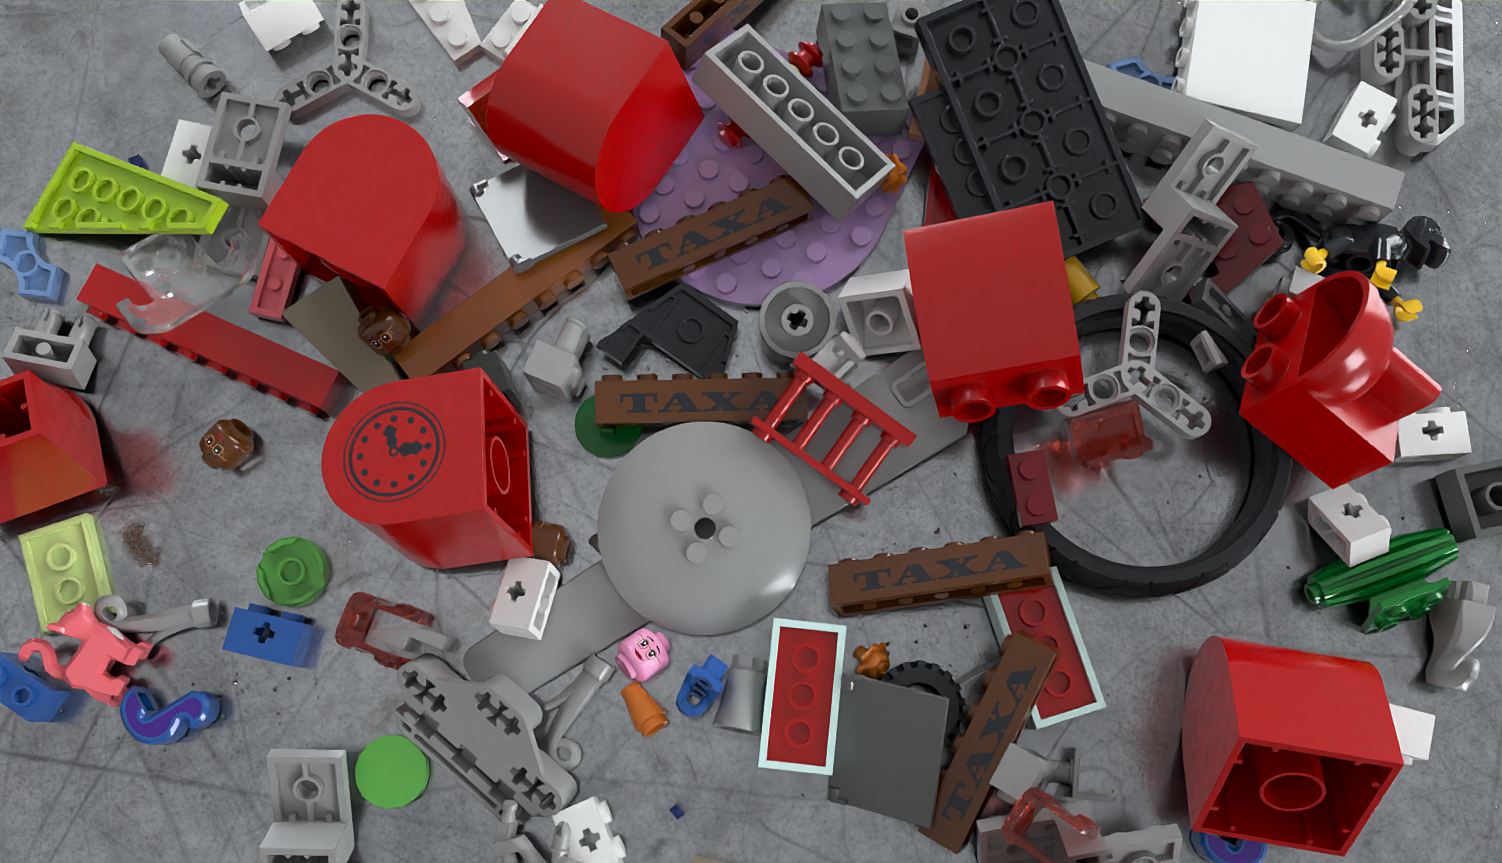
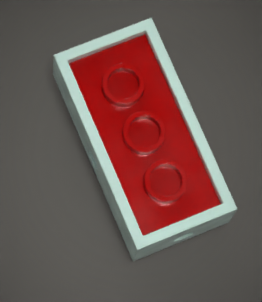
M1057 566L1052 567L1053 587L983 597L999 646H1001L1008 634L1013 636L1015 631L1023 630L1062 651L1027 722L1028 730H1037L1106 707Z
M774 618L758 767L832 775L846 626Z

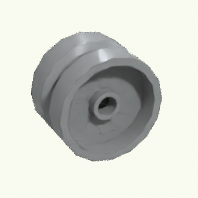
M803 281L784 282L772 288L762 300L758 313L759 328L766 343L778 354L795 358L801 351L809 357L822 350L831 339L836 325L835 309L828 295L816 285ZM797 312L801 313L803 317L802 322L798 325L791 324L789 320L790 315Z

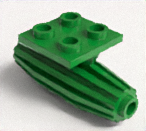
M1444 527L1399 534L1389 539V552L1349 567L1341 558H1338L1307 577V584L1304 585V591L1310 603L1313 605L1317 604L1321 609L1368 601L1369 617L1361 626L1364 633L1377 629L1380 633L1396 627L1400 623L1398 620L1409 616L1412 620L1425 617L1433 611L1431 607L1434 604L1443 600L1442 594L1451 585L1449 578L1446 577L1432 583L1427 582L1425 578L1458 559V544L1455 542L1454 536L1450 534V531L1444 529Z

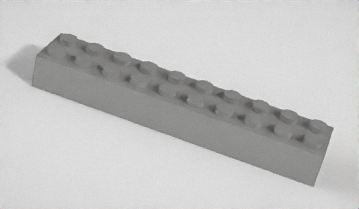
M1084 60L1116 141L1123 151L1129 153L1138 152L1149 156L1156 163L1172 165L1204 120L1208 119L1251 139L1259 146L1229 186L1253 182L1261 198L1277 202L1285 209L1300 210L1311 214L1312 218L1318 221H1330L1343 227L1377 224L1395 208L1404 180V172ZM1216 157L1211 159L1206 166H1210Z

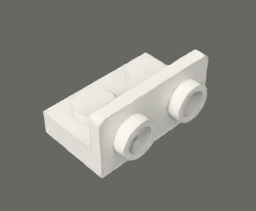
M514 0L480 44L481 50L503 64L506 57L544 5L540 4L537 8L526 0Z

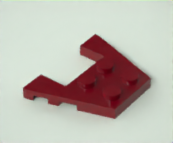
M1253 182L1229 186L1215 204L1239 226L1212 260L1218 275L1209 279L1226 296L1284 244ZM1149 215L1155 229L1160 228L1161 226ZM1196 285L1192 286L1187 293L1191 303Z

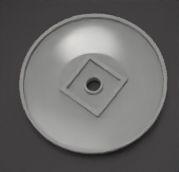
M683 423L648 437L633 448L617 466L607 483L599 507V550L606 572L614 587L623 599L643 617L661 627L683 634H725L740 630L764 618L787 597L795 586L806 563L810 548L811 516L809 504L801 481L792 466L771 444L765 443L750 431L726 423ZM701 518H709L715 523V533L708 539L699 538L694 531L696 522Z

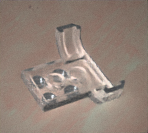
M239 232L229 240L231 248L228 255L216 265L191 234H152L120 252L117 256L121 264L153 302L138 306L134 305L129 298H126L115 305L131 327L139 333L157 334L170 331L241 289L251 279L258 261L256 248L242 232Z

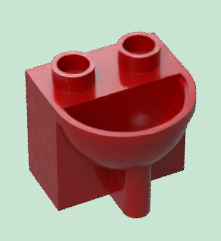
M1344 271L1317 282L1292 298L1283 293L1275 295L1259 309L1253 321V326L1258 330L1254 352L1247 358L1241 370V376L1246 380L1239 414L1331 489H1335L1393 463L1399 420L1431 405L1439 397L1441 386L1394 347V327L1391 315L1385 302L1380 297L1375 284L1360 272Z
M30 370L0 380V524L108 485L95 417L89 406L79 396L64 386L42 381Z

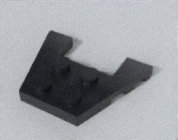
M682 282L649 305L640 314L622 324L616 331L601 339L597 343L596 348L622 365L639 340L644 337L698 375L700 379H707V374L724 372L739 321Z

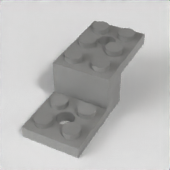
M227 92L221 93L195 186L200 191L221 198L229 206L213 234L201 235L193 263L198 269L258 279L270 237L257 224L284 182L275 170L292 111L288 103ZM256 125L254 135L249 138L241 137V131L244 127ZM236 234H244L243 244L237 248H230V239Z
M1208 119L1204 120L1142 206L1164 230L1122 285L1129 294L1148 291L1167 299L1183 300L1239 227L1215 204L1259 147L1251 139ZM1216 157L1210 166H1206L1211 159ZM1173 267L1170 272H1166L1169 268Z
M271 749L266 756L274 822L259 846L260 863H347L355 843L346 750ZM308 780L315 783L318 791H308L301 784V781Z
M1087 800L1074 803L1065 802L1057 806L1027 809L1019 813L1003 816L993 815L986 819L976 820L978 863H1180L1182 834L1177 823L1165 826L1154 825L1143 830L1127 833L1116 832L1110 836L1101 837Z

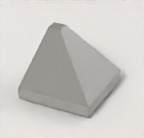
M1206 330L1199 333L1191 341L1192 349L1205 373L1228 364L1227 359Z

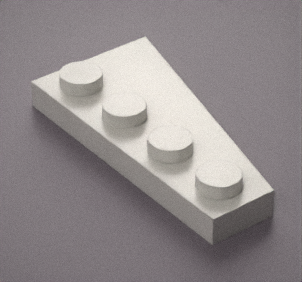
M407 0L456 66H459L481 51V41L464 0Z

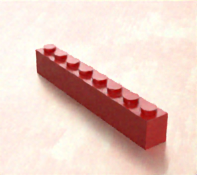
M97 263L76 298L88 307L86 313L106 322L108 317L117 320L115 326L133 335L138 330L148 334L145 339L155 345L166 348L167 344H171L177 347V354L194 362L197 357L208 361L206 367L223 375H226L228 370L238 374L237 381L256 389L258 384L269 388L267 391L268 395L283 402H286L288 397L299 402L298 408L314 416H317L319 411L331 415L349 381L339 370Z

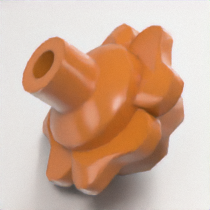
M884 153L896 167L881 185L884 193L891 191L893 194L899 192L900 187L907 183L905 176L907 167L899 161L896 154L889 156L887 153Z
M883 642L878 645L872 644L869 649L862 645L858 646L854 651V657L859 660L856 672L871 679L882 678L885 671L889 670L891 665L889 660L890 652L886 650V644Z

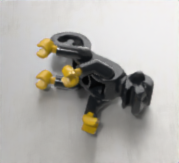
M1277 209L1269 212L1275 225L1282 224L1278 232L1284 244L1274 254H1284L1291 249L1295 240V233L1291 227L1298 229L1307 238L1316 243L1315 247H1310L1305 251V259L1300 263L1303 269L1325 278L1344 271L1362 273L1375 284L1387 306H1394L1393 313L1399 322L1418 319L1415 313L1423 309L1421 302L1416 298L1403 301L1400 298L1401 293L1391 285L1397 273L1396 269L1401 261L1404 260L1417 270H1420L1423 265L1437 269L1445 265L1451 254L1448 243L1444 236L1441 235L1442 227L1435 220L1426 216L1412 217L1402 230L1382 223L1350 227L1330 225L1324 230L1308 216L1295 210Z

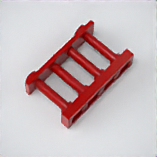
M801 351L790 363V366L795 369L793 373L795 378L764 421L756 416H752L749 423L754 426V429L751 432L767 444L771 440L775 441L841 489L838 495L855 507L858 502L868 506L871 499L861 493L892 448L897 449L899 445L901 447H910L917 435ZM812 383H815L824 390L822 394L824 398L793 442H791L775 429L806 385L810 387ZM843 404L853 411L850 415L852 420L820 463L807 454L804 449L834 407H839ZM871 424L882 432L879 436L881 440L849 484L832 471L864 427L868 428Z

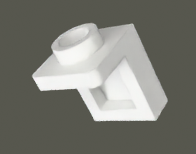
M842 331L833 335L823 349L813 354L810 358L840 379L855 363L861 362L866 357V354L861 350L860 342L853 335Z

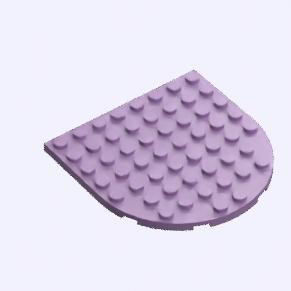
M732 29L718 43L735 33L736 30ZM773 47L789 63L788 53ZM702 57L686 72L683 71L705 118L654 191L643 202L632 209L633 216L638 221L642 239H644L648 232L654 229L662 228L665 230L676 225V222L684 216L700 215L717 202L725 201L727 203L737 199L747 189L756 188L758 190L765 187L777 176L784 174L790 176L752 138L743 137L741 139L743 144L741 149L736 147L730 149L721 142L717 135L719 133L717 124L721 122L727 125L730 122L728 116L691 80ZM813 66V77L804 78L829 101L823 67L817 68ZM911 109L909 110L901 135L866 136L882 153H887L889 156L891 154L898 156L899 161L907 167L905 175L907 180L925 144L924 142L907 138L912 118ZM906 184L902 185L896 194H893L891 191L884 193L880 187L840 223L807 192L814 206L813 221L677 279V281L686 283L706 298L744 308L745 306L761 307L762 300L772 288L789 281H803L813 284L826 293L841 284L843 279L849 276L857 267H860L874 250Z

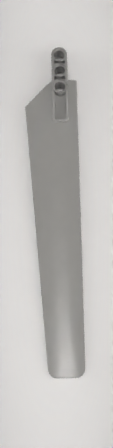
M923 348L907 352L854 388L863 397L917 435L910 447H901L899 445L897 449H891L861 493L864 495L965 437L967 434V422H960L952 416L940 418L928 378ZM843 404L839 407L835 406L804 451L821 463L852 420L850 415L853 411ZM808 420L784 435V437L793 442ZM871 424L868 428L864 427L832 472L850 484L880 442L879 436L882 432ZM774 442L771 444L785 457L801 481L809 504L811 527L849 505L848 502L838 495L841 490L778 443ZM709 518L699 519L694 526L696 535L702 539L712 537L716 529L715 523ZM600 559L556 589L541 641L502 634L495 630L466 651L463 665L472 681L484 682L493 675L502 674L510 678L524 692L529 694L587 660L591 653H599L651 621L635 611L623 599L614 587L606 572L603 561Z

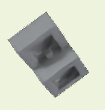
M412 627L376 629L372 631L370 636L408 652H412L417 640L450 652L455 638L437 632Z

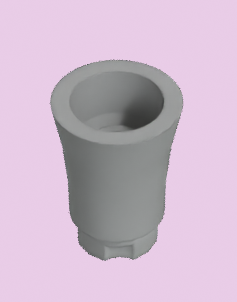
M733 655L731 668H728L720 705L712 723L713 727L742 734L761 735L763 699L767 675H765L767 668L766 660L749 655Z

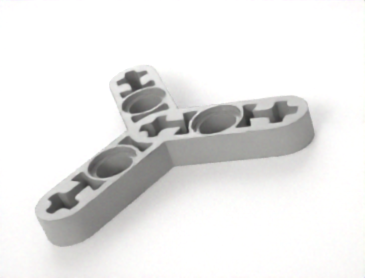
M339 0L337 2L333 60L277 90L274 101L288 103L287 99L290 97L295 99L296 105L291 107L290 119L300 118L351 90L404 118L412 117L419 112L421 99L412 85L367 62L370 14L364 0ZM357 6L358 10H355L353 15L355 24H351L352 21L347 12H351L352 7ZM355 34L360 37L358 44L354 47L349 48L343 45L344 39L349 35ZM347 57L351 58V62L356 69L351 71L350 76H346L344 73L349 70V60ZM373 80H385L386 85L382 91L374 93L369 90L370 83ZM317 81H329V87L326 91L322 93L313 92V85ZM305 89L311 98L306 99L302 90ZM395 91L398 96L404 99L409 96L411 102H404L401 105L397 97L392 94Z
M1140 291L1135 293L1125 304L1118 365L1084 378V396L1086 399L1074 405L1073 411L1070 407L1063 408V406L1052 409L1056 416L1064 420L1075 419L1130 397L1185 439L1198 438L1209 430L1211 426L1209 412L1154 369L1161 306L1159 299L1153 293ZM1143 301L1144 307L1150 309V311L1143 316L1142 325L1132 326L1131 324L1135 325L1140 321L1141 313L1134 306ZM1140 334L1145 337L1147 349L1144 352H1137L1132 349L1129 341L1131 335ZM1137 370L1140 372L1138 379L1142 383L1137 382L1132 385L1129 382L1131 378L1129 373ZM1096 381H1104L1110 386L1111 395L1108 399L1103 400L1095 396L1093 384ZM1153 381L1156 385L1152 387L1145 396L1142 392L1146 390V386L1152 383ZM1164 390L1171 395L1172 405L1169 409L1158 407L1155 402L1157 391ZM1081 394L1071 395L1070 399L1080 396ZM1183 404L1185 407L1180 410L1182 414L1175 416V418L1172 417L1171 414ZM1196 415L1198 417L1196 424L1199 427L1189 429L1187 427L1189 420L1186 417Z

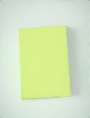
M84 513L18 535L42 636L57 634L46 628L47 625L58 622L66 611L74 608L78 603H89L94 613L96 601L101 596L112 595L92 514ZM107 606L109 613H117L114 607Z

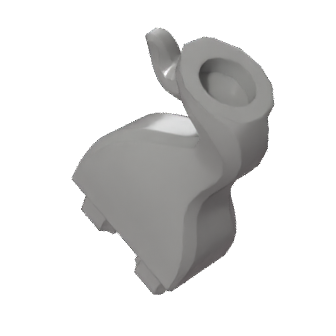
M1450 580L1451 585L1442 594L1443 600L1434 604L1431 607L1433 611L1429 614L1434 635V646L1425 672L1426 683L1467 692V689L1477 679L1480 663L1474 658L1462 660L1489 633L1494 621L1496 607L1486 605L1490 589L1489 585L1462 580V582Z

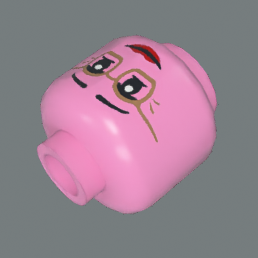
M641 628L618 644V655L615 656V660L627 679L633 680L635 678L639 682H645L667 667L669 662L667 651L670 649V645L661 632L658 631L654 634L647 628Z

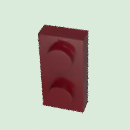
M1040 449L1007 455L1005 459L1020 528L1057 522L1058 515L1044 450Z

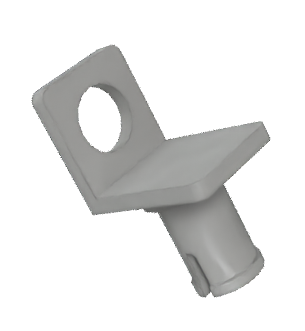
M1074 748V759L1070 758V762L1051 760L1057 763L1058 767L1050 782L1069 784V788H1072L1071 798L1116 803V797L1078 793L1081 748Z

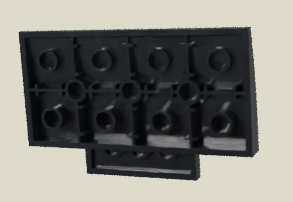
M962 0L916 20L913 27L938 88L910 99L908 104L956 220L1053 201L1064 259L1150 224L1059 0Z

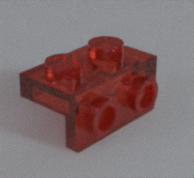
M1134 399L1065 419L1073 460L1090 470L1105 468L1109 465L1110 461L1120 458L1135 459L1141 457L1144 454L1143 451L1154 448L1153 440L1145 436L1139 402Z

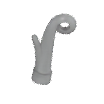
M116 595L101 596L94 605V614L98 621L113 626L120 632L144 633L156 631L147 639L152 644H156L163 638L187 628L215 626L218 621V609L213 598L194 600L192 604L127 617L125 602ZM107 606L114 607L117 615L114 616L109 613Z
M594 653L590 654L583 665V670L576 679L559 695L543 705L545 711L560 706L546 736L545 753L566 771L574 769L579 764L581 749L573 740L562 737L603 682H607L615 670L612 664ZM557 748H568L571 751L570 759L567 761L562 760L558 756Z

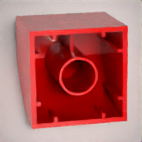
M1053 201L903 231L925 364L940 418L952 416L960 422H979L991 417L995 413L996 408L1026 403L1029 407L1037 410L1054 409L1067 403L1071 395L1085 393L1079 342Z

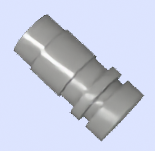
M170 34L160 42L159 53L180 75L184 76V81L201 97H212L222 89L226 80L225 74L208 58L202 57L201 51L188 39H182L179 35Z

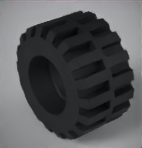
M922 660L908 661L892 668L879 679L882 682L906 688L914 685L923 686L934 695L949 698L943 747L951 743L950 740L959 734L961 730L959 729L960 724L965 720L966 714H963V706H966L965 698L961 697L960 690L962 688L959 682H954L952 679L953 675L948 670L944 671L940 668V665L926 663Z

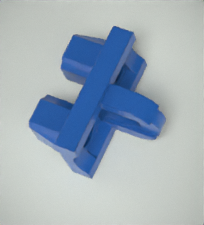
M711 654L701 668L693 664L687 672L676 697L678 710L684 716L691 718L701 716L706 710L710 711L724 686L721 680L728 666ZM689 695H693L700 701L696 705H690L687 699Z

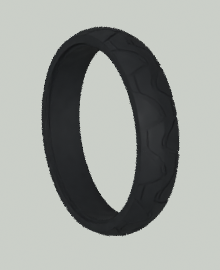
M1134 294L1102 296L1073 305L1077 336L1098 330L1122 328L1125 304ZM1155 295L1159 299L1161 306L1158 333L1177 339L1192 347L1191 341L1199 333L1206 330L1228 361L1226 366L1218 369L1228 379L1242 401L1246 380L1241 376V370L1247 358L1254 352V349L1230 326L1213 315L1187 303ZM1143 301L1134 306L1141 313L1140 321L1135 325L1131 324L1132 326L1142 325L1143 316L1150 311V309L1144 307ZM1017 405L996 408L995 413L991 417L983 420L982 449L987 481L997 507L1015 535L1026 530L1036 531L1037 533L1044 532L1049 547L1051 567L1057 566L1059 574L1076 583L1111 594L1134 597L1166 596L1201 587L1229 572V569L1235 568L1248 557L1265 538L1278 517V511L1282 509L1290 486L1293 457L1250 423L1255 449L1252 485L1240 515L1226 534L1207 551L1194 559L1182 563L1149 567L1126 565L1104 559L1078 547L1064 537L1050 523L1020 528L1005 459L1007 455L1015 454L1013 428Z

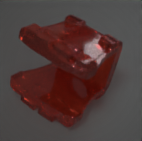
M364 592L354 593L350 597L335 632L336 642L342 647L348 649L352 647L359 652L373 655L374 660L378 664L394 670H398L402 665L411 661L412 659L364 641L378 609L424 626L428 625L429 613L410 604L398 603L393 605L387 600Z
M1029 788L1023 793L1005 819L1001 829L1002 835L1007 842L1023 849L1040 863H1059L1023 836L1043 805L1092 840L1096 839L1101 830L1092 819L1082 814L1075 816L1061 806L1057 799L1038 788Z

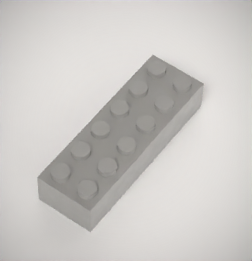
M746 24L704 53L691 80L839 223L874 194L896 167L884 153L749 24Z

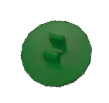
M595 394L583 402L576 413L574 423L576 438L584 450L595 457L606 459L621 457L631 451L641 438L643 426L595 427Z

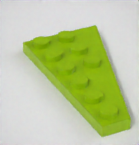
M72 142L22 228L35 233L212 235L229 204L211 194Z

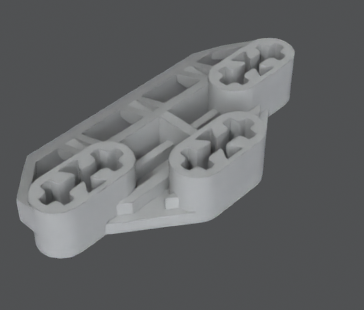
M1393 0V6L1384 17L1393 12L1402 0ZM1415 0L1413 7L1404 18L1360 48L1361 81L1397 99L1391 111L1396 114L1392 121L1394 126V144L1398 152L1403 155L1415 156L1420 152H1431L1465 124L1461 0H1441V3L1438 5L1437 0ZM1435 26H1442V33H1438L1435 36ZM1436 68L1442 69V75L1436 77ZM1439 111H1443V118L1439 117Z
M432 653L421 654L398 669L397 686L402 690L399 697L404 700V704L395 709L397 728L498 820L502 817L504 810L503 802L505 800H515L518 802L515 819L518 820V825H523L531 817L555 816L560 811L566 809L575 798L577 784L574 778L537 746L533 729L542 720L540 706L510 678L502 674H496L484 682L463 680ZM424 712L428 713L426 717L423 715Z

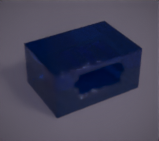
M139 154L128 158L130 164L146 169L143 158Z
M678 803L669 809L677 820L685 814Z

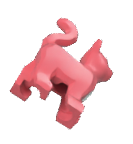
M80 602L74 608L66 611L58 622L49 623L46 627L53 632L82 641L67 665L58 664L55 649L47 640L41 638L28 639L22 644L18 656L20 661L26 662L33 653H40L44 670L52 678L63 680L72 688L84 689L94 699L117 708L121 706L123 695L129 689L126 685H128L131 679L124 675L114 677L109 673L115 660L127 665H136L139 659H147L154 644L148 641L135 644L117 628L99 622L89 603Z

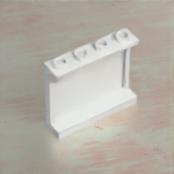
M1184 0V7L1187 8V13L1179 31V36L1183 40L1182 47L1179 49L1175 59L1178 75L1173 82L1171 90L1251 119L1272 123L1274 127L1288 132H1292L1302 124L1316 3L1306 0Z

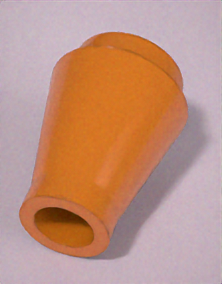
M638 681L630 683L621 690L620 694L625 701L636 732H641L644 738L655 734L668 723L664 716L666 711L642 688Z

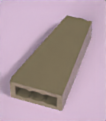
M337 276L282 311L284 318L362 393L386 383L407 380L401 366L391 354L381 356L359 339L357 329L360 322L358 317L367 306L354 283L341 276Z

